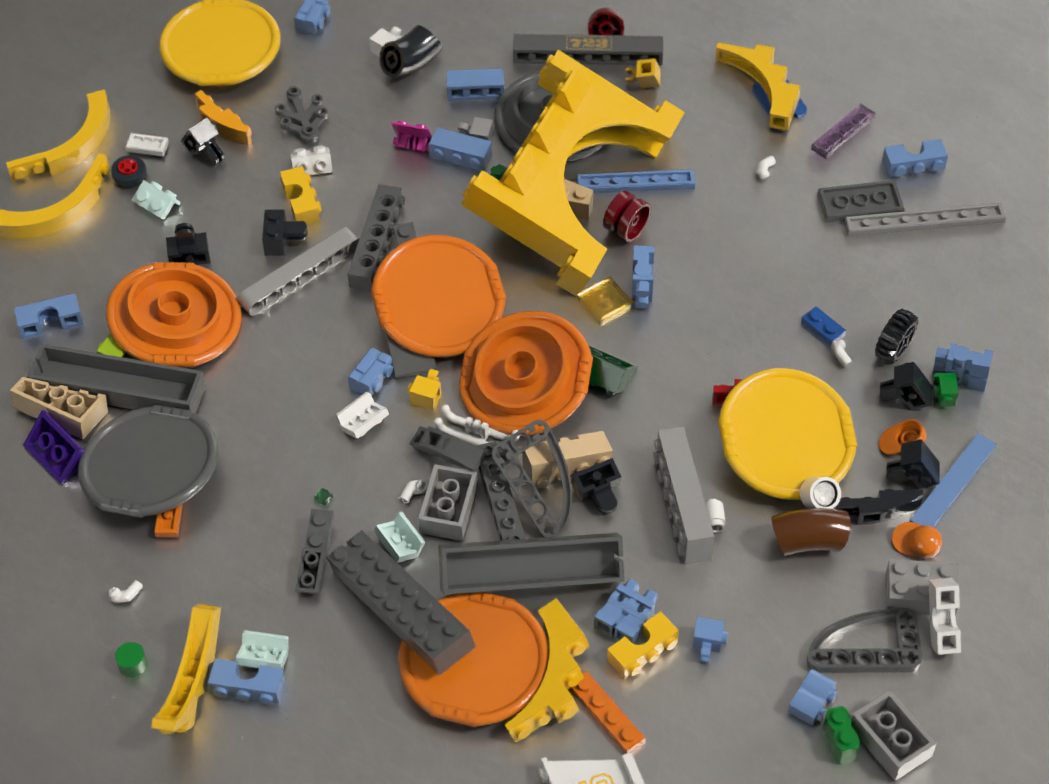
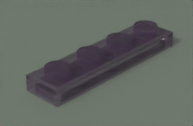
M863 104L858 105L812 144L811 150L827 159L874 120L876 113Z

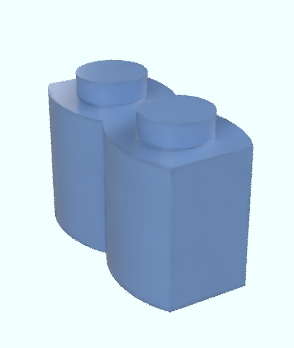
M811 669L790 702L788 712L812 726L817 720L821 722L827 711L824 707L828 702L832 704L838 694V691L835 690L837 682Z

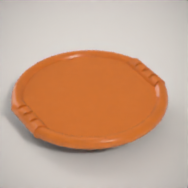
M425 235L398 245L380 263L370 290L379 325L387 335L405 349L429 357H451L464 354L473 339L484 328L502 318L507 300L496 263L474 244L449 235Z
M154 262L132 271L117 283L106 305L107 326L111 336L120 348L137 360L175 367L195 368V366L209 362L221 355L237 337L242 319L241 307L237 301V295L231 286L213 271L194 263Z
M544 311L517 312L494 321L473 339L464 353L458 389L470 415L475 420H480L481 424L483 422L488 423L490 428L498 432L511 435L513 430H521L535 420L545 421L550 429L571 416L587 396L593 356L585 337L568 320ZM536 424L535 430L532 433H529L528 429L524 432L528 436L542 433L545 427H539Z
M486 592L450 594L437 600L470 630L476 646L440 676L401 640L398 666L402 682L411 698L423 710L429 713L431 717L472 727L494 724L508 719L523 710L532 700L544 679L550 654L544 630L528 609L516 602L515 599Z

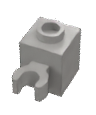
M474 117L472 126L460 122L458 130H460L459 133L491 141L494 134L493 120Z

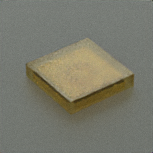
M611 276L577 294V300L600 326L634 308V302Z

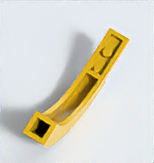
M105 89L86 94L89 103L87 118L81 129L67 142L42 153L6 162L11 181L49 170L52 176L64 172L88 158L105 138L110 124V108Z
M99 153L79 186L69 196L56 204L26 212L0 209V237L27 239L45 236L64 229L82 218L100 198L98 189L104 176L110 170L107 156Z

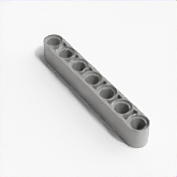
M342 228L243 290L238 295L237 301L250 315L253 316L260 313L355 253L359 238L349 228Z

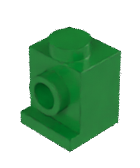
M934 373L931 385L933 396L937 398L938 406H955L959 394L956 373Z

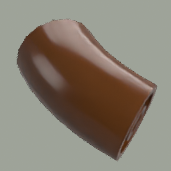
M808 508L784 512L771 517L777 541L785 556L808 551L839 552L845 547L850 535V517L848 512L844 510Z

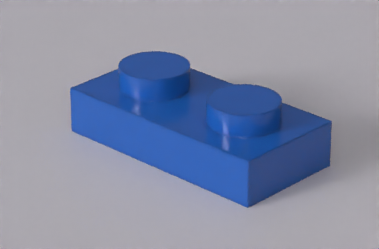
M817 306L802 316L801 322L830 346L833 341H837L846 335V330Z

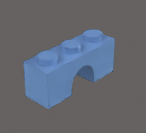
M936 139L923 141L920 154L907 152L903 144L884 147L882 162L888 177L945 169L948 155L942 140Z
M76 294L14 308L22 339L42 335V325L50 319L59 320L63 329L83 325Z
M215 658L208 680L211 694L219 698L228 696L241 701L255 700L267 705L272 703L279 704L285 683L283 668L260 665L258 674L254 678L243 680L239 678L240 669L238 662Z

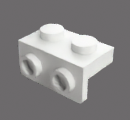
M316 146L312 150L299 148L294 150V152H290L292 167L303 166L305 174L316 175L333 171L329 147Z
M365 392L338 412L336 418L344 433L358 439L365 435L373 426L382 422L389 413L386 407L373 401L369 392Z

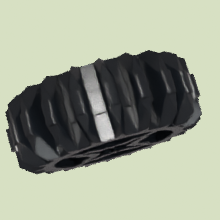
M902 308L897 310L888 320L878 338L875 356L890 364L898 361L915 335L918 317L909 310Z

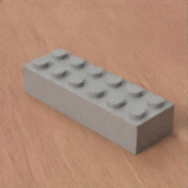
M684 427L658 430V438L654 440L656 452H653L655 465H659L660 468L658 470L659 481L664 483L665 486L663 488L664 500L669 501L668 515L670 519L674 520L673 534L675 538L678 537L680 542L678 543L679 556L684 557L685 564L712 560L714 533Z

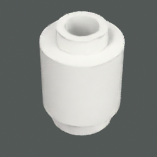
M708 499L705 504L713 533H719L724 530L726 524L724 506L717 499Z

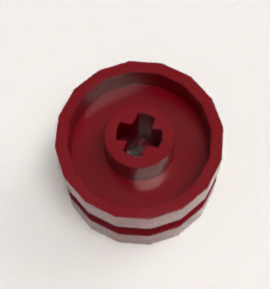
M623 190L609 204L603 218V227L613 234L617 233L619 238L626 242H632L646 227L651 215V205L642 199H637L634 194Z

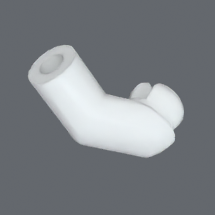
M770 155L756 165V174L759 175L760 179L763 180L770 175L767 169L776 163L774 157Z
M839 339L832 342L831 349L841 365L845 367L852 360L844 350L846 347L845 342Z
M425 479L408 482L398 500L403 504H408L412 496L425 493L429 483Z
M134 580L126 590H120L116 587L111 588L108 596L114 603L130 602L143 586L140 582Z

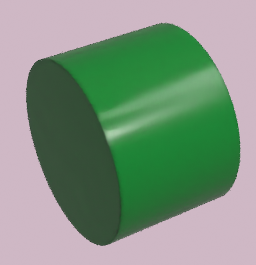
M127 642L117 649L115 659L119 671L124 676L137 677L146 670L147 658L140 644Z

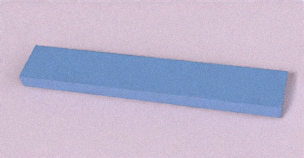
M694 169L578 174L576 178L577 184L592 189L593 193L622 192L623 190L629 192L695 189Z
M978 433L942 478L940 484L935 487L913 515L910 522L935 527L994 451L997 444Z

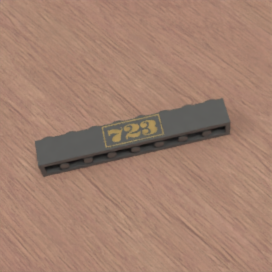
M514 34L513 63L545 64L550 54L554 56L557 50H560L578 63L586 65H637L638 60L656 59L658 65L663 66V36Z

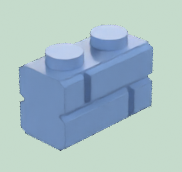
M304 0L294 18L295 30L315 36L317 31L323 28L325 17L330 15L331 7L328 4V0Z
M371 347L348 376L349 388L361 394L369 392L371 396L374 392H379L382 387V381L385 377L389 378L393 372L394 367L392 366L391 356L383 352L380 353V351Z

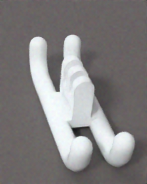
M448 405L441 407L443 416L450 422L465 427L466 433L464 434L446 427L439 417L434 419L436 429L451 434L474 446L489 443L486 441L488 436L503 441L519 431L515 429L511 435L501 433L490 428L488 423L483 422L481 424L480 420L476 419L473 421V418L469 416L465 419L453 414ZM517 436L514 442L518 441L520 436ZM498 448L500 455L506 456L508 451Z

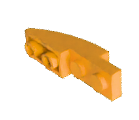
M202 90L195 93L201 121L208 118L209 121L216 125L218 134L224 138L245 145L252 144L251 129L248 125H244L241 122L240 117L236 113L234 114L229 108L223 111L220 106L217 107L209 95L207 96Z

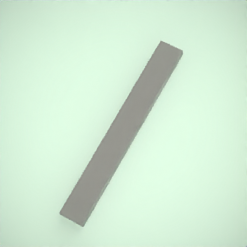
M1002 203L850 216L845 217L844 222L849 237L1003 223L1006 220Z

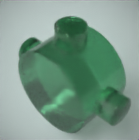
M321 488L317 492V496H314V500L326 506L331 498H333V493L330 494L328 490Z

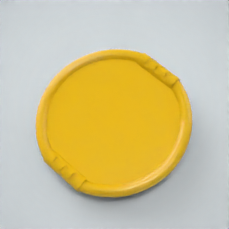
M204 0L184 8L169 20L160 36L159 51L166 67L173 74L187 82L199 86L236 85L256 76L273 61L279 50L281 38L279 27L274 18L265 9L246 0Z
M766 369L744 378L727 395L718 418L724 458L731 468L748 485L775 498L801 500L800 488L803 482L810 477H830L839 483L849 471L855 457L856 448L858 447L850 408L841 396L821 379L796 369Z

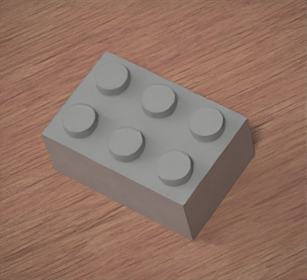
M434 464L418 517L419 533L463 541L478 488L477 472Z
M889 559L886 569V609L909 608L918 615H930L929 580L952 578L959 585L958 564Z
M890 690L852 715L851 727L895 781L933 756L936 742Z

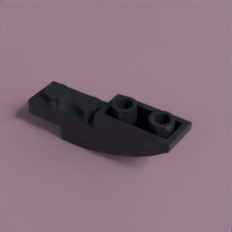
M915 489L879 490L877 498L843 497L840 498L839 503L834 509L848 512L850 518H856L857 525L881 523L901 517L921 506L924 491Z

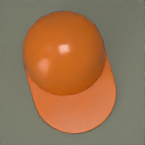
M915 419L904 420L882 433L879 439V448L887 455L898 454L901 452L902 443L920 439L925 443L927 439L926 430Z
M904 522L893 531L892 543L895 549L904 555L918 559H930L939 553L942 547V537L940 532L930 525Z

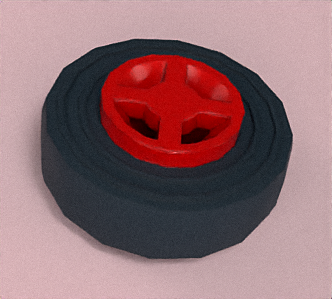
M128 155L118 158L113 163L111 174L116 184L123 187H133L145 180L147 169L141 158Z

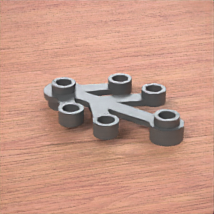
M291 86L286 92L287 100L294 104L297 113L287 110L284 104H277L274 109L275 114L282 117L279 121L280 127L284 130L288 129L299 133L306 143H313L319 136V126L328 118V110L324 107L318 108L323 105V97L319 94L313 95L311 97L312 103L305 111L301 102V90L297 86ZM316 111L317 117L310 125L309 120ZM291 119L300 122L302 126L291 123Z

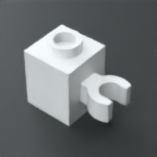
M395 26L389 33L381 28L369 38L370 51L379 56L381 48L385 43L402 38V36L398 35L401 29Z

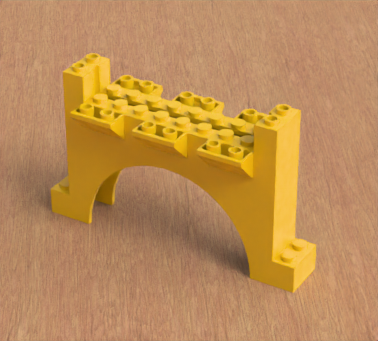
M557 50L554 56L550 54L544 64L546 66H543L538 74L541 78L537 84L553 94L550 101L500 181L482 170L478 177L474 175L462 194L465 198L461 205L561 267L557 274L560 278L556 284L577 297L591 279L607 248L597 242L583 228L570 207L564 186V170L567 159L582 149L608 144L629 147L655 159L663 144L672 136L685 112L666 100L661 106L657 104L655 109L652 110L560 50Z

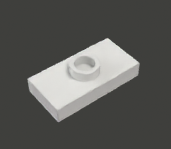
M131 133L125 148L126 152L164 156L169 141L165 137Z

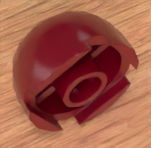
M605 7L592 13L587 29L589 35L623 36L625 27L621 15L616 10Z

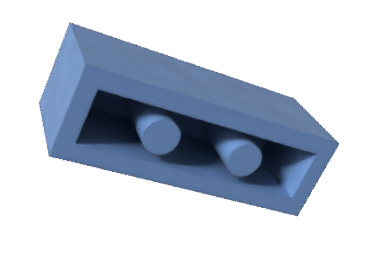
M503 68L447 71L448 101L497 99L504 92Z
M437 128L429 142V154L431 158L484 171L492 156V141Z

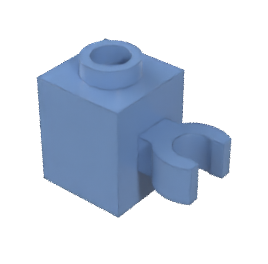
M697 617L693 648L701 649L700 662L709 663L710 652L720 653L721 644L726 645L728 631L724 630L725 621Z

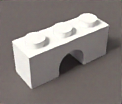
M952 578L930 579L931 647L938 655L961 653L960 629L957 627L955 619V608H960L959 585Z

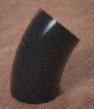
M416 25L402 38L387 42L382 46L379 55L380 66L383 72L392 78L412 73L434 59L443 50L442 43L428 29L421 25Z

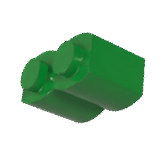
M844 706L827 709L823 730L826 738L832 743L831 751L834 759L839 764L855 761L860 742L856 731L851 727L849 712Z

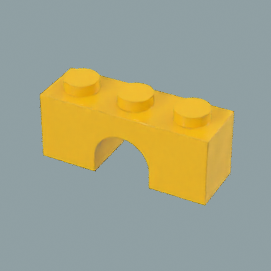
M303 166L281 171V184L286 198L298 197L290 200L294 220L304 221L306 225L319 222V213L322 212L320 202L315 201L317 196L314 187L310 188L311 179L309 173L305 174Z
M660 611L643 623L642 635L647 640L645 644L635 645L626 637H623L607 649V661L625 680L630 675L634 676L639 673L648 662L653 663L666 649L671 650L678 642L679 630Z

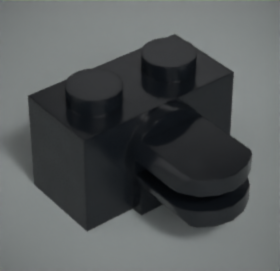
M208 118L188 129L180 140L191 156L203 152L212 165H216L219 161L225 159L224 153L215 140V137L218 135L217 127Z
M285 209L265 210L262 235L265 256H285V246H289V241H304L308 237L306 223L304 221H286Z
M181 223L175 227V236L166 238L169 262H186L196 265L211 263L206 232L195 233L191 224Z
M913 361L894 367V379L880 383L879 396L884 401L900 399L911 410L932 406V385Z
M922 439L902 443L901 460L887 463L886 478L891 482L912 479L919 489L928 488L940 484V462Z
M613 458L572 474L571 484L579 501L592 497L598 511L603 515L612 514L616 510L618 501L612 488L620 485L622 476Z

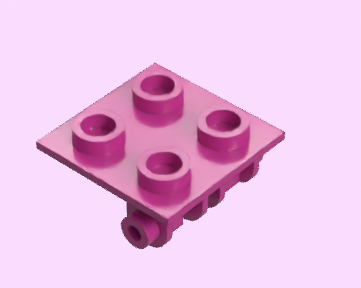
M404 121L391 122L397 137L393 138V145L405 149L407 146V149H410L413 141V150L429 151V142L432 135L427 126L422 124H416V126L409 125Z

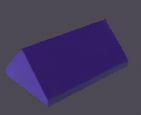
M41 410L23 446L60 484H64L78 474L79 460L84 450L45 410Z

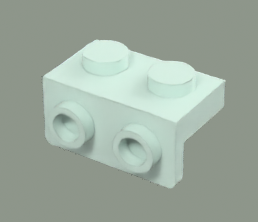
M143 180L132 201L165 220L174 203L180 205L181 202L175 199L177 195L169 190H166V192L162 191L163 186L152 181L150 184Z
M403 512L397 513L394 521L376 525L373 531L397 563L418 558L425 544V541Z
M244 630L242 645L236 656V662H238V665L249 668H260V665L283 668L288 657V637Z

